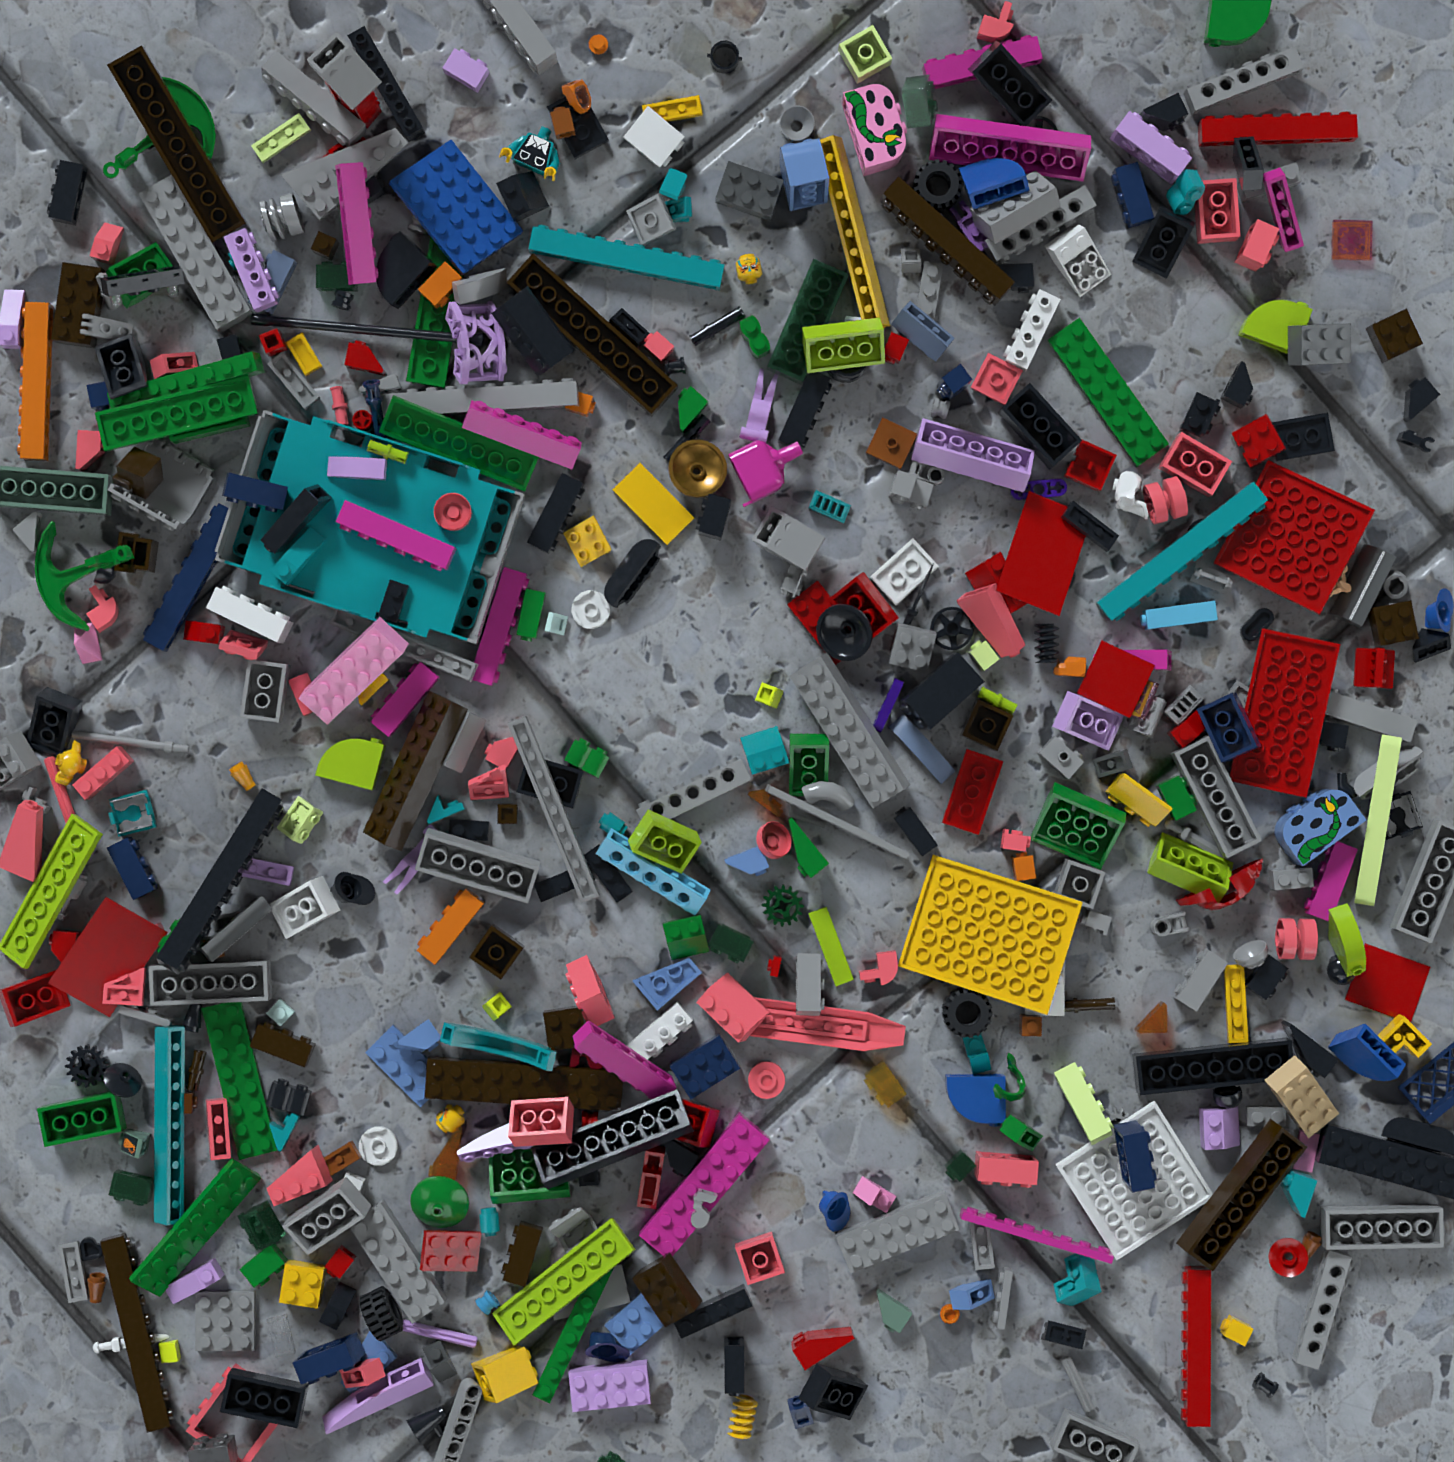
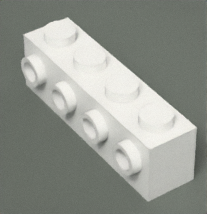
M1039 289L1037 294H1032L1028 302L1031 304L1029 311L1025 310L1020 319L1023 323L1020 329L1016 327L1011 337L1014 339L1012 346H1007L1003 354L1006 357V362L1020 368L1023 372L1027 370L1061 299Z
M677 1001L626 1046L647 1060L651 1056L656 1058L663 1051L661 1048L666 1043L671 1045L677 1039L676 1035L681 1030L684 1033L692 1026L693 1018Z

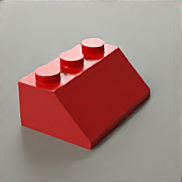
M1001 552L965 573L974 590L995 583L998 585L1006 561ZM1001 593L1010 613L1027 604Z
M864 572L856 576L828 599L832 605L848 604L862 611L871 624L873 638L899 618Z

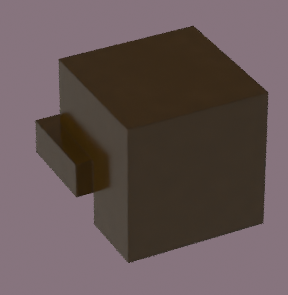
M134 446L116 466L117 473L112 477L113 484L129 491L132 489V494L147 499L164 480L161 458Z
M119 532L117 547L121 545L129 546L134 558L115 565L114 571L136 573L137 570L155 573L159 542L140 538V534Z

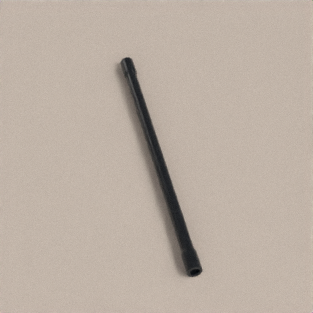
M254 313L251 315V325L278 326L457 343V339L452 337L451 332L277 317ZM474 334L469 338V343L475 346H483V334Z

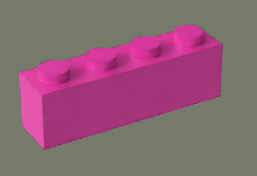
M1277 168L1263 173V183L1275 227L1279 228L1277 235H1280L1279 242L1285 252L1304 246L1284 172L1281 168Z
M423 662L415 663L408 672L411 674L406 679L402 678L396 685L398 688L394 694L390 693L383 701L386 704L381 709L377 708L371 715L373 718L371 723L388 737L395 733L440 679Z
M1337 841L1324 851L1326 856L1324 861H1321L1317 871L1319 875L1317 880L1314 879L1313 881L1314 887H1311L1312 893L1310 898L1308 897L1305 901L1304 913L1329 922V909L1337 907L1355 859L1357 848Z

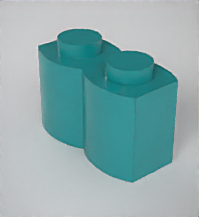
M1185 169L1178 176L1176 183L1168 190L1166 198L1174 214H1188L1194 207L1195 201L1203 195L1205 185L1198 171Z

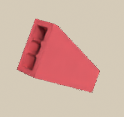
M996 583L966 592L956 600L1001 658L1006 656L1012 658L1021 653L1020 650L1025 646L1024 640L1001 593L996 591Z
M25 799L18 805L0 856V868L32 882L35 881L42 868L43 807L38 805L37 802Z

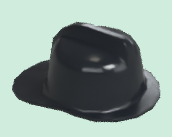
M348 872L339 873L335 877V882L330 889V892L341 903L367 905L375 898V888L367 878Z

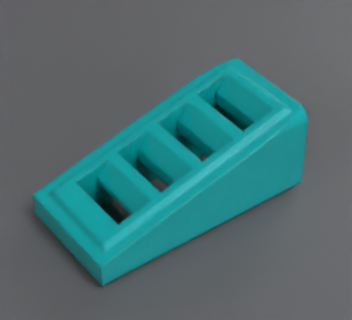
M815 490L808 509L844 523L851 505ZM819 497H821V498H823V499H822V502H821V504H820V506H819V508H818V507H816V504H817V501H818ZM826 500L830 501V503L827 507V510L825 511L823 510V507L825 505ZM833 503L837 504V506L835 508L834 513L832 514L830 513V510L833 506ZM840 506H843V512L841 517L837 516Z

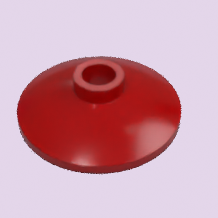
M1279 1239L1269 1250V1263L1272 1269L1281 1276H1298L1307 1267L1308 1252L1304 1245L1296 1239ZM1291 1253L1293 1258L1288 1260L1285 1254Z

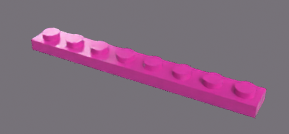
M967 1207V1209L961 1208L960 1218L962 1220L1112 1264L1114 1256L1109 1248L1103 1246L1098 1248L1092 1247L1091 1243L1083 1240L1075 1242L1072 1241L1073 1238L1067 1235L1055 1236L1052 1231L1046 1229L1038 1231L1030 1224L1018 1225L1015 1220L1009 1218L1001 1220L995 1214L989 1212L981 1214L978 1213L979 1210L972 1207Z

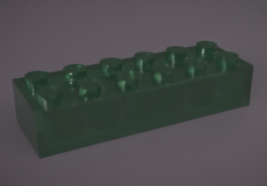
M813 259L766 370L800 385L803 384L807 375L802 327L829 324L848 280V273Z

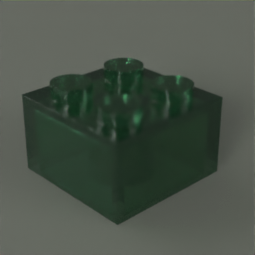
M930 74L906 77L902 88V97L908 129L931 126L933 118L936 116L935 112L938 111L937 100L933 99L935 85L934 81H930Z
M718 922L708 942V946H710V950L714 953L721 955L723 952L728 955L729 960L738 964L739 961L744 963L754 939Z

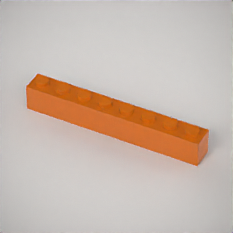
M25 302V307L22 308V318L25 320L24 327L21 329L24 346L21 347L23 366L20 367V376L23 379L22 385L19 388L22 405H19L21 424L18 425V435L21 438L20 444L17 446V453L20 455V459L27 461H48L52 369L51 337L54 306L45 302Z

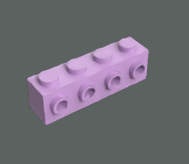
M244 228L224 236L253 310L258 313L278 305L276 298H279V294L275 286L271 287L269 280L272 278L267 268L264 269L261 263L264 261L261 251H257L254 246L257 241L253 232L249 233Z

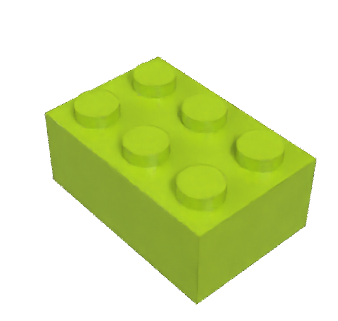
M649 809L628 839L632 852L681 874L702 843L697 831Z

